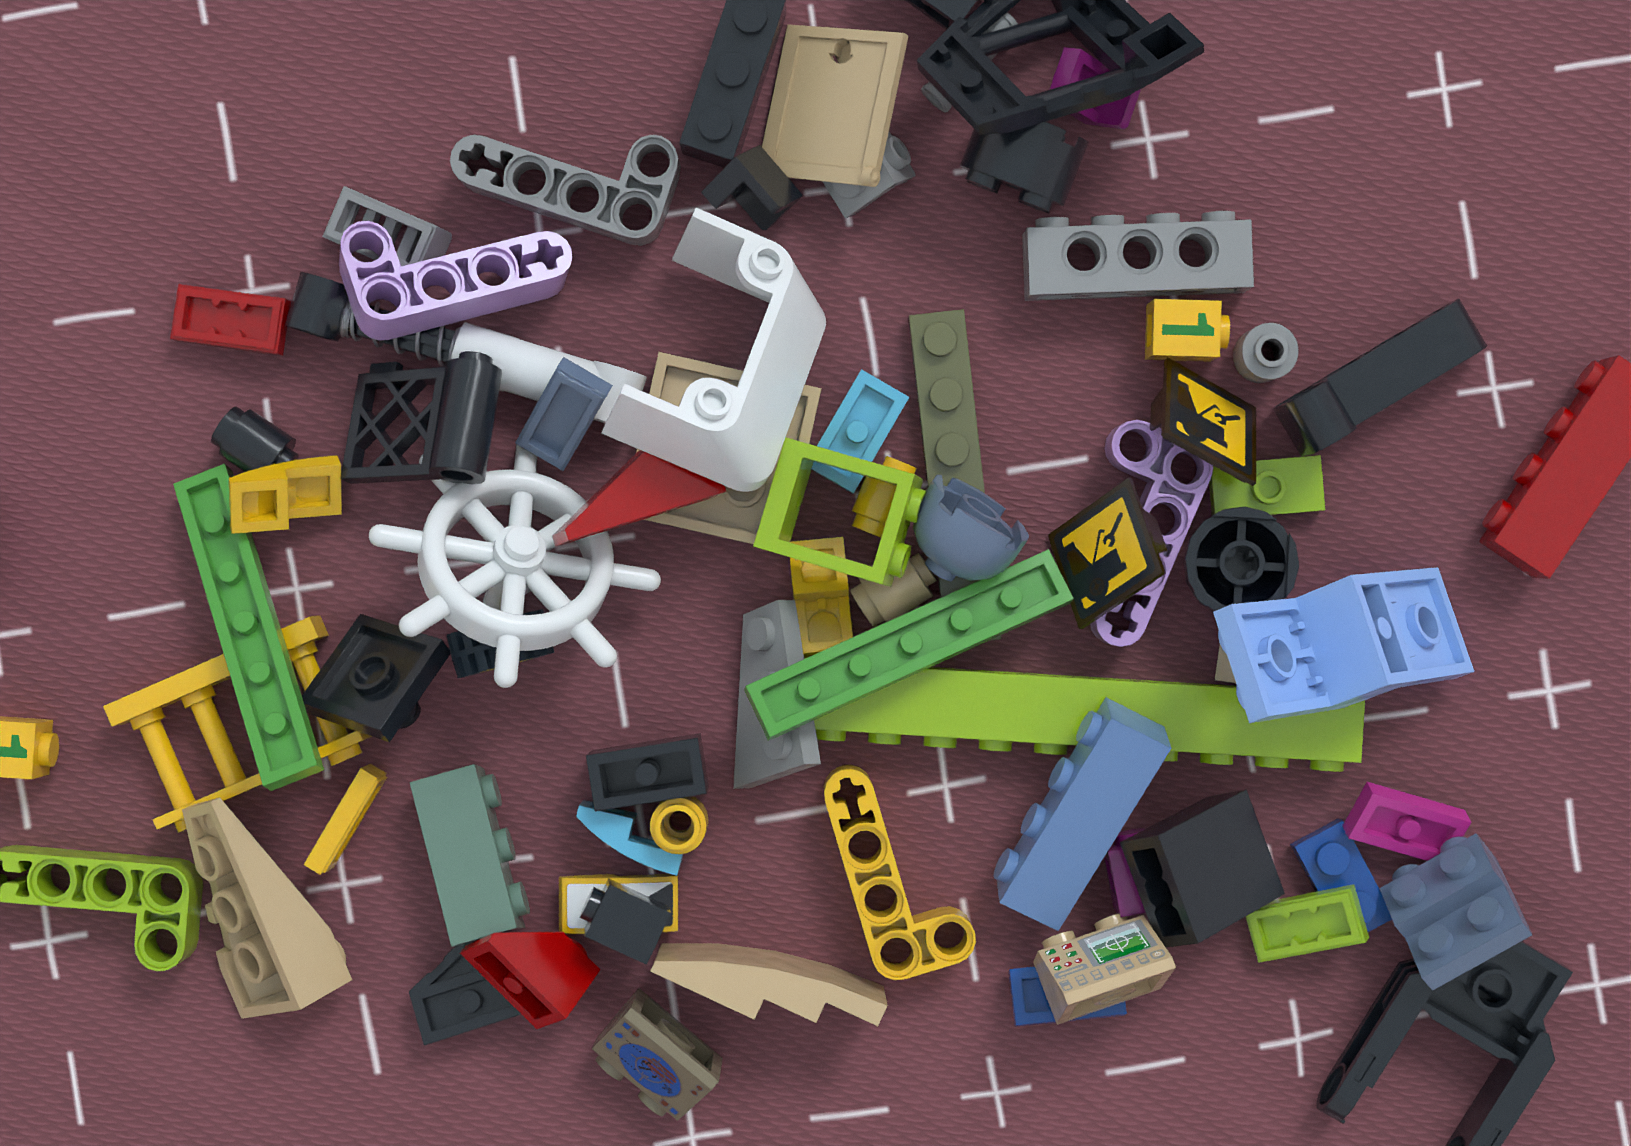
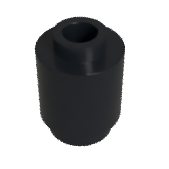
M237 406L230 409L219 422L211 437V443L220 448L219 455L244 472L277 463L298 460L299 454L293 451L296 439L251 409L246 412Z

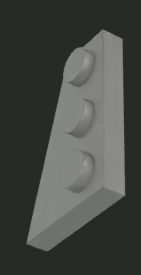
M776 600L743 614L733 789L753 788L821 764L814 720L768 741L744 691L746 685L804 659L795 600Z

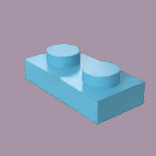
M861 369L817 446L872 462L909 397ZM813 462L811 469L854 494L863 478L862 475Z

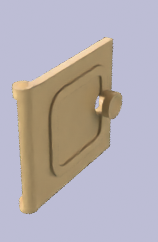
M787 24L762 148L788 178L876 187L879 184L882 161L908 41L907 34ZM833 56L837 57L838 63L834 61Z

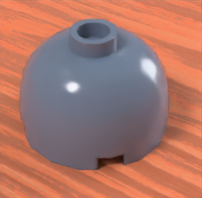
M936 475L927 488L920 505L917 523H913V531L919 548L928 556L925 565L934 574L947 581H953L956 576L971 581L990 579L1000 574L1015 560L1026 544L1029 534L1019 520L1011 528L1000 518L1005 508L979 489L953 477L948 485L944 486L942 475Z

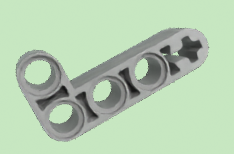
M481 135L463 137L455 144L450 157V164L454 174L466 188L475 193L631 245L639 246L651 243L659 236L663 229L681 171L676 148L669 140L659 135L641 137L633 144L619 181ZM661 152L670 159L667 171L661 176L648 177L640 171V162L648 153ZM482 153H484V156L492 166L504 170L503 181L497 173L486 169H479L475 177L474 173L467 166L469 159L479 160ZM531 169L544 172L546 181L541 191L533 195H524L519 192L518 180L524 172ZM586 186L596 189L599 193V200L595 208L585 213L576 212L571 209L570 199L578 188ZM643 204L652 210V219L649 225L638 231L626 228L622 223L623 214L626 209L631 205Z

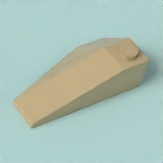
M219 797L182 809L196 870L202 878L209 881L213 895L212 901L205 905L208 921L214 924L219 923L225 946L216 951L219 967L241 1019L301 1010L350 982L352 978L346 966L344 949L334 938L329 926L223 800Z

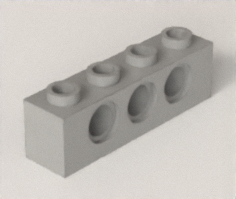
M1234 211L1202 213V221L1180 222V214L1178 213L1150 214L1146 216V223L1125 224L1124 216L1091 217V225L1069 226V218L1036 219V227L1027 228L1022 235L1025 301L1245 293L1254 287L1252 221L1235 220ZM1194 240L1203 247L1205 260L1202 266L1191 267L1182 261L1179 255L1181 241ZM1132 241L1139 242L1148 249L1150 262L1147 268L1135 269L1126 263L1123 257V248L1126 243ZM1080 243L1091 248L1095 255L1093 269L1079 271L1073 268L1067 258L1068 247Z

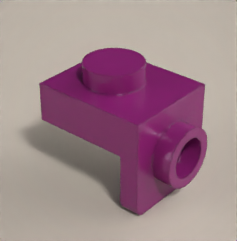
M1064 47L1050 89L1096 76L1109 70L1099 60L1082 49ZM1141 89L1123 99L1070 115L1084 124L1126 129L1130 123Z

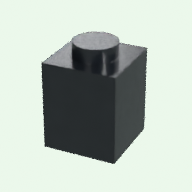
M608 878L603 890L595 887L592 888L579 918L587 921L584 928L585 937L647 965L671 915V911L668 905Z

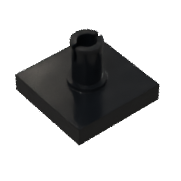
M360 614L303 693L302 699L306 712L390 742L399 729L409 727L418 719L421 712L418 701L450 656V649L442 639L423 633L414 637H407L401 633L398 625Z

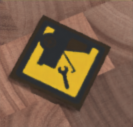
M1167 357L1164 360L1163 388L1151 403L1150 430L1153 431L1161 426L1162 438L1236 479L1254 486L1256 484V407Z
M1131 478L1121 482L1048 534L1059 571L1074 598L1070 604L1079 629H1084L1166 574L1159 554L1165 553L1168 550L1157 519L1142 508Z

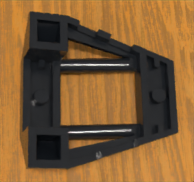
M984 0L967 19L959 17L917 59L918 70L979 135L1012 132L1123 99L1204 53V44L1171 13L1150 24L1126 0H1051L1057 11L1056 13L982 34L1021 1ZM1071 32L1109 71L1041 93L1025 96L987 56Z

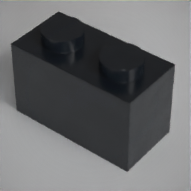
M701 733L591 750L586 755L595 811L707 794L709 789Z

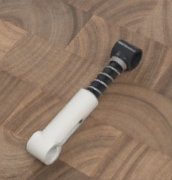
M300 272L285 322L287 327L338 342L340 338L345 336L346 338L352 337L355 341L366 338L372 340L377 348L386 344L394 347L398 354H402L405 351L415 353L420 361L427 357L438 360L441 367H445L446 362L450 359L459 358L461 352H480L492 357V364L502 370L500 391H506L536 401L540 399L558 364L565 357L613 385L593 419L602 423H606L623 385L626 384L643 391L647 378L644 375L599 361H589L470 323H464L456 331L440 326L390 340L369 338L361 331L356 322L344 284L305 272ZM379 302L375 306L369 305L372 310L380 314L392 312L379 308Z

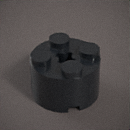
M1048 122L998 134L979 135L974 129L960 167L968 170L965 178L968 183L998 194L1001 184L1020 191L1019 203L1049 214L1053 204L1064 206L1089 142L1078 137L1075 147L1064 142L1066 130Z

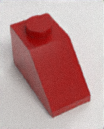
M563 931L493 933L465 945L460 952L536 1029L566 1019L601 970L587 956L585 948L576 940L569 938Z

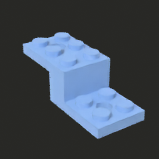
M1438 567L1350 575L1296 598L1231 604L1213 612L1219 629V643L1228 656L1237 684V698L1246 711L1249 723L1341 709L1399 687L1456 679L1474 672Z

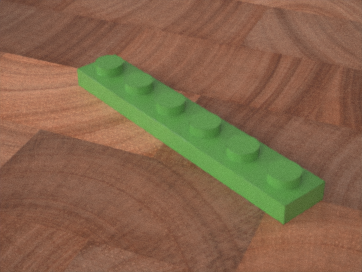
M222 464L173 485L261 781L265 788L273 791L324 771V767L252 533H231L229 478L233 477L234 474L226 464Z
M1048 549L1006 568L1003 572L990 579L979 580L745 686L744 691L769 741L1070 604L1074 598Z

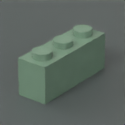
M472 764L410 782L451 946H464L493 933H510L524 929L523 916L530 914V907L522 882H513L509 861L516 859L515 848L508 828H499L495 807L502 806V800L494 774L486 775L483 767Z

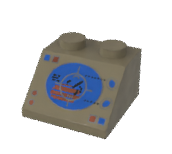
M640 988L635 991L598 1035L592 1047V1050L598 1054L595 1059L597 1064L618 1081H621L625 1076L641 1090L638 1094L640 1100L651 1111L662 1117L668 1112L678 1121L719 1082L723 1058Z

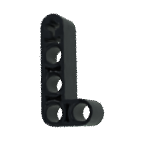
M1458 298L1275 406L1273 410L1300 456L1314 454L1349 435L1357 429L1356 425L1485 349L1487 345Z

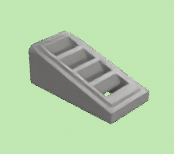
M345 186L341 191L322 236L340 244L343 232L353 224L360 206H363L367 210L362 221H371L378 224L381 215L386 216L383 228L389 233L393 245L402 224L408 226L397 250L401 266L445 256L452 240V233ZM359 249L356 251L374 260L379 258L372 250Z

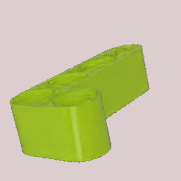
M10 845L0 848V865L2 864L4 871L21 873L29 870L28 876H22L7 882L6 875L0 874V902L137 913L134 941L135 954L141 964L154 971L169 970L190 957L195 951L199 940L203 880L192 862L181 858L25 845ZM54 864L63 866L70 875V885L67 891L57 888L51 880V870ZM110 868L118 870L126 880V889L122 896L114 894L106 885V875ZM164 873L173 874L182 884V894L179 900L170 899L163 893L161 879ZM159 929L169 930L174 934L178 945L175 955L166 954L158 947L156 935Z

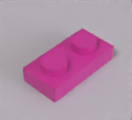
M1366 782L1345 820L1343 828L1349 839L1428 861L1440 854V848L1447 840L1453 837H1463L1471 824V820L1464 809Z

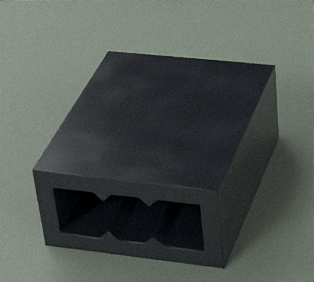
M1247 789L1206 797L1120 842L1149 923L1166 948L1199 944L1285 894Z

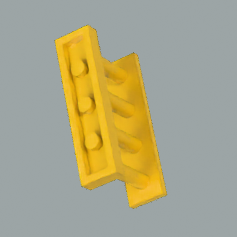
M310 616L281 629L291 663L295 667L304 690L308 688L320 671L314 653L318 652L315 642L329 636L321 616ZM224 654L103 706L112 727L130 722L134 731L140 730L174 810L152 819L157 830L174 823L179 833L187 829L182 809L219 797L225 801L262 785L259 773L246 778L212 700V697L216 696L213 686L231 678ZM180 700L185 709L191 707L225 785L224 789L198 800H195L161 722L165 718L162 708ZM316 717L327 741V744L318 747L321 759L326 756L328 757L331 766L361 754L362 750L359 742L373 737L358 731L348 734L344 726Z

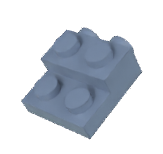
M1477 833L1468 838L1453 837L1447 840L1441 846L1439 855L1421 865L1408 864L1398 868L1392 876V881L1380 888L1395 927L1405 937L1421 978L1432 991L1532 936V932L1497 858Z

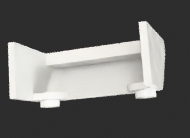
M695 208L672 261L769 303L738 387L716 378H701L688 386L678 407L624 384L604 425L602 434L734 490L749 492L760 488L775 467L823 336L826 318L792 258L781 245L699 208Z

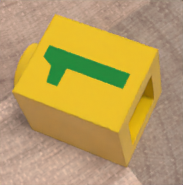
M1154 299L1146 305L1145 360H1165L1168 357L1173 361L1211 362L1219 358L1220 348L1227 349L1230 338V319L1228 315H1221L1222 301Z
M0 716V777L35 779L50 774V767L56 764L59 753L58 735L52 733L53 720Z

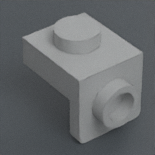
M889 132L880 171V181L876 187L822 182L843 216L848 218L857 214L895 186L906 183L915 177V172L910 165L911 157L906 146L900 139L892 136Z

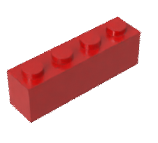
M1620 355L1602 359L1599 363L1594 360L1583 370L1574 388L1579 390V393L1568 409L1563 406L1553 415L1544 429V434L1548 436V439L1537 455L1532 452L1522 461L1513 476V480L1518 484L1506 501L1500 499L1492 506L1483 520L1482 526L1487 530L1479 542L1532 578H1551L1631 458V363Z

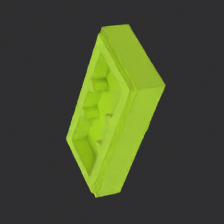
M1321 455L1256 461V484L1254 486L1244 483L1213 466L1212 476L1209 481L1212 516L1223 509L1244 506L1268 512L1270 515L1325 510Z
M1354 884L1276 899L1246 916L1258 963L1366 943L1369 939Z

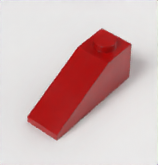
M639 450L552 535L555 547L702 502L727 491L725 486Z

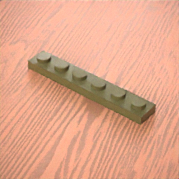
M964 309L909 315L908 321L927 488L936 475H942L944 486H947L953 477L985 493ZM937 576L940 598L979 580L969 581L956 576L953 581H947ZM1001 635L991 640L1001 639Z

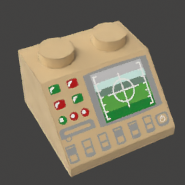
M1120 913L1096 922L1094 924L1095 932L1076 938L1073 931H1066L1042 942L1044 949L1037 952L1033 963L1057 1025L1162 988L1176 969L1172 956L1144 915L1128 920L1127 916L1120 917Z

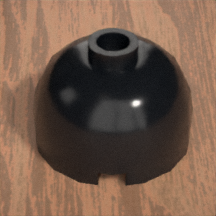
M1244 506L1223 509L1201 523L1188 541L1183 560L1186 583L1201 605L1213 613L1231 604L1280 600L1288 596L1294 588L1299 569L1296 543L1290 533L1287 534L1284 527L1276 522V518L1268 512Z

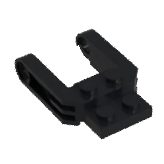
M1521 941L1432 991L1421 978L1414 958L1400 961L1323 1083L1317 1098V1109L1344 1124V1118L1352 1111L1366 1087H1374L1420 1011L1424 1009L1431 1019L1500 1058L1445 1146H1502L1555 1062L1550 1036L1546 1032L1543 1019L1573 972L1548 955Z

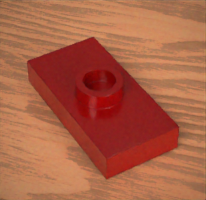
M178 284L170 339L177 342L283 356L287 334L285 322L291 301L286 298Z

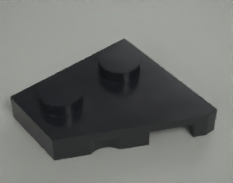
M465 945L455 946L431 973H427L409 991L424 1045H430L522 1015L460 954Z

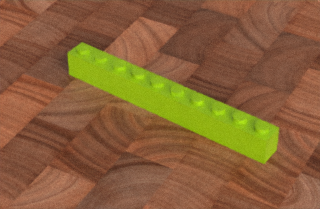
M930 667L814 720L817 740L846 741V731L868 733V742L877 744L897 745L901 744L902 735L924 736L923 745L929 747L956 748L957 738L979 739L978 749L1012 751V742L1034 743L1035 753L1066 755L1068 745L1078 744L1076 735L1084 717L1090 711L1097 712L1107 697L1165 727L1171 750L1164 761H1178V752L1200 753L1199 762L1218 765H1233L1234 755L1255 756V766L1268 768H1288L1289 758L1310 760V769L1343 772L1344 762L1361 763L1365 700L1341 709L1249 723L1246 711L1237 698L1236 686Z

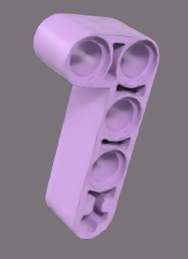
M359 221L350 225L343 232L340 241L339 270L356 322L361 331L369 338L390 340L553 297L564 287L572 261V250L567 240L559 234L542 231L401 266L387 230L371 221ZM359 249H368L375 252L379 258L373 262H361L354 258L352 253ZM483 272H493L502 277L504 283L498 286H490L483 283L478 275ZM429 286H441L448 290L451 296L444 300H436L426 295L424 289ZM384 299L393 303L397 309L389 314H380L372 310L369 304L375 300Z
M1141 420L1125 422L1110 432L1105 443L1106 457L1111 465L1118 470L1147 482L1140 497L1144 510L1150 513L1151 509L1158 503L1165 504L1174 513L1175 522L1171 531L1162 535L1168 551L1160 553L1159 556L1166 574L1134 594L1143 596L1140 604L1128 601L1123 612V617L1130 621L1127 631L1118 629L1112 636L1110 634L1112 625L1105 621L1106 614L1090 624L1096 638L1106 644L1119 647L1135 643L1144 633L1213 472V465L1162 438L1160 427L1151 431L1150 423ZM1127 431L1137 432L1145 440L1146 452L1138 462L1129 461L1120 452V439ZM1179 453L1189 455L1196 463V475L1188 484L1180 483L1171 473L1172 460ZM1123 603L1112 609L1110 612H1118L1121 609Z

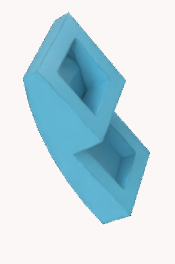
M586 800L581 802L576 817L603 842L641 864L675 876L678 875L683 854L668 853L662 850L654 840L632 835L637 813L619 808L595 811L593 802Z

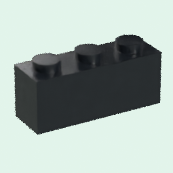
M726 0L679 142L682 154L723 168L741 154L786 18V0Z

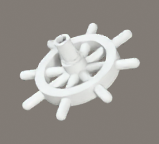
M517 444L514 470L488 471L483 483L464 484L452 483L441 479L431 480L443 495L430 511L423 531L377 524L369 531V540L374 546L418 553L419 576L429 600L400 619L399 629L401 633L407 637L417 636L444 618L466 636L492 647H497L494 680L497 685L503 688L511 687L517 681L520 651L545 649L566 642L571 638H574L599 666H612L617 659L616 650L591 623L599 612L610 585L654 591L661 583L659 573L653 569L614 563L613 548L608 531L575 541L583 558L548 552L555 548L552 535L587 501L563 483L536 473L537 456ZM423 454L419 459V464H422ZM510 505L508 527L504 528L486 507ZM532 511H538L555 521L537 532L531 528ZM465 517L485 541L450 536L448 533L459 520ZM447 558L485 565L462 580L457 581L450 569ZM548 575L585 581V586L580 594L571 601ZM532 591L550 612L523 615L525 594ZM486 592L483 603L476 599V597Z

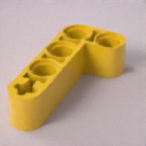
M851 764L841 765L833 769L826 777L823 786L825 803L872 961L877 971L885 978L904 980L958 964L967 959L974 950L976 937L971 922L960 909L947 906L911 915L873 784L868 774L860 767ZM850 778L853 785L863 784L864 790L856 795L860 813L862 816L869 810H872L874 813L873 817L855 818L844 826L840 825L839 819H851L846 800L843 797L834 798L832 794L840 790V780ZM860 831L873 832L880 839L878 851L869 858L856 857L848 848L850 839ZM884 884L890 886L896 893L894 903L884 911L873 910L864 901L866 892L875 885ZM945 922H955L964 928L963 939L958 945L951 948L941 947L934 941L935 931ZM892 938L905 939L912 948L909 957L901 963L893 964L887 962L880 954L882 946L886 941Z

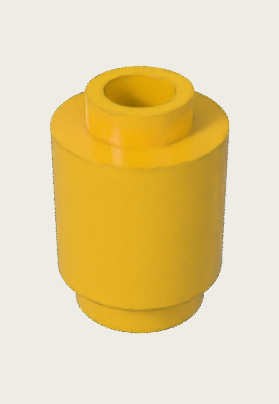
M888 456L885 457L882 464L915 474L917 469ZM865 477L852 509L856 513L852 526L881 538L897 485Z
M694 796L663 800L658 804L651 817L650 832L652 838L662 850L668 853H688L702 842L708 827V814L701 801ZM682 811L687 813L691 818L690 827L686 830L675 829L670 821V817L674 812Z

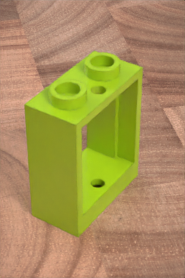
M785 437L753 546L892 587L894 576L902 578L909 562L911 545L904 543L910 522L917 523L920 505L926 494V490L921 489L923 479L912 473ZM813 462L897 485L873 567L790 543Z

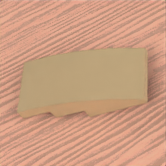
M661 944L651 969L652 973L754 1020L764 999L817 1023L826 1002L877 1026L888 1006L884 985L829 964L773 950L726 944Z

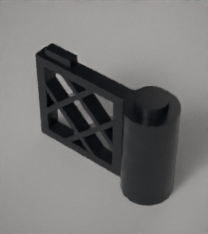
M473 351L461 352L459 358L450 359L446 362V367L403 370L404 365L399 362L372 363L369 373L358 374L340 479L350 484L439 479L452 483H483L486 478L502 370L492 364V357ZM427 385H435L432 401L419 414L412 401ZM388 388L394 398L375 416L372 412L376 389ZM404 410L412 422L392 441L385 429ZM422 435L425 440L422 464H408L403 454ZM378 439L385 451L369 467H362L365 450Z

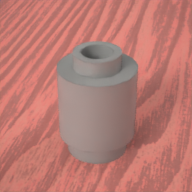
M1264 323L1245 332L1237 340L1233 349L1235 368L1242 377L1254 383H1266L1286 375L1292 370L1298 358L1296 338L1290 330L1276 323ZM1264 342L1272 348L1274 361H1268L1263 357L1261 348Z

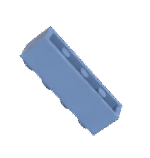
M1107 697L1097 712H1088L1082 720L1076 735L1078 744L1069 759L1062 757L1057 762L1049 778V792L1041 805L1034 803L1029 808L1021 825V833L1023 835L1014 850L1007 848L1002 853L994 870L993 877L997 880L999 903L1057 931L1063 925L1171 750L1164 726Z

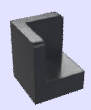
M761 145L736 156L701 192L715 209L735 199L761 230H767L772 227L803 196Z

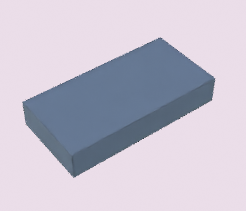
M563 357L515 444L564 471L613 385Z

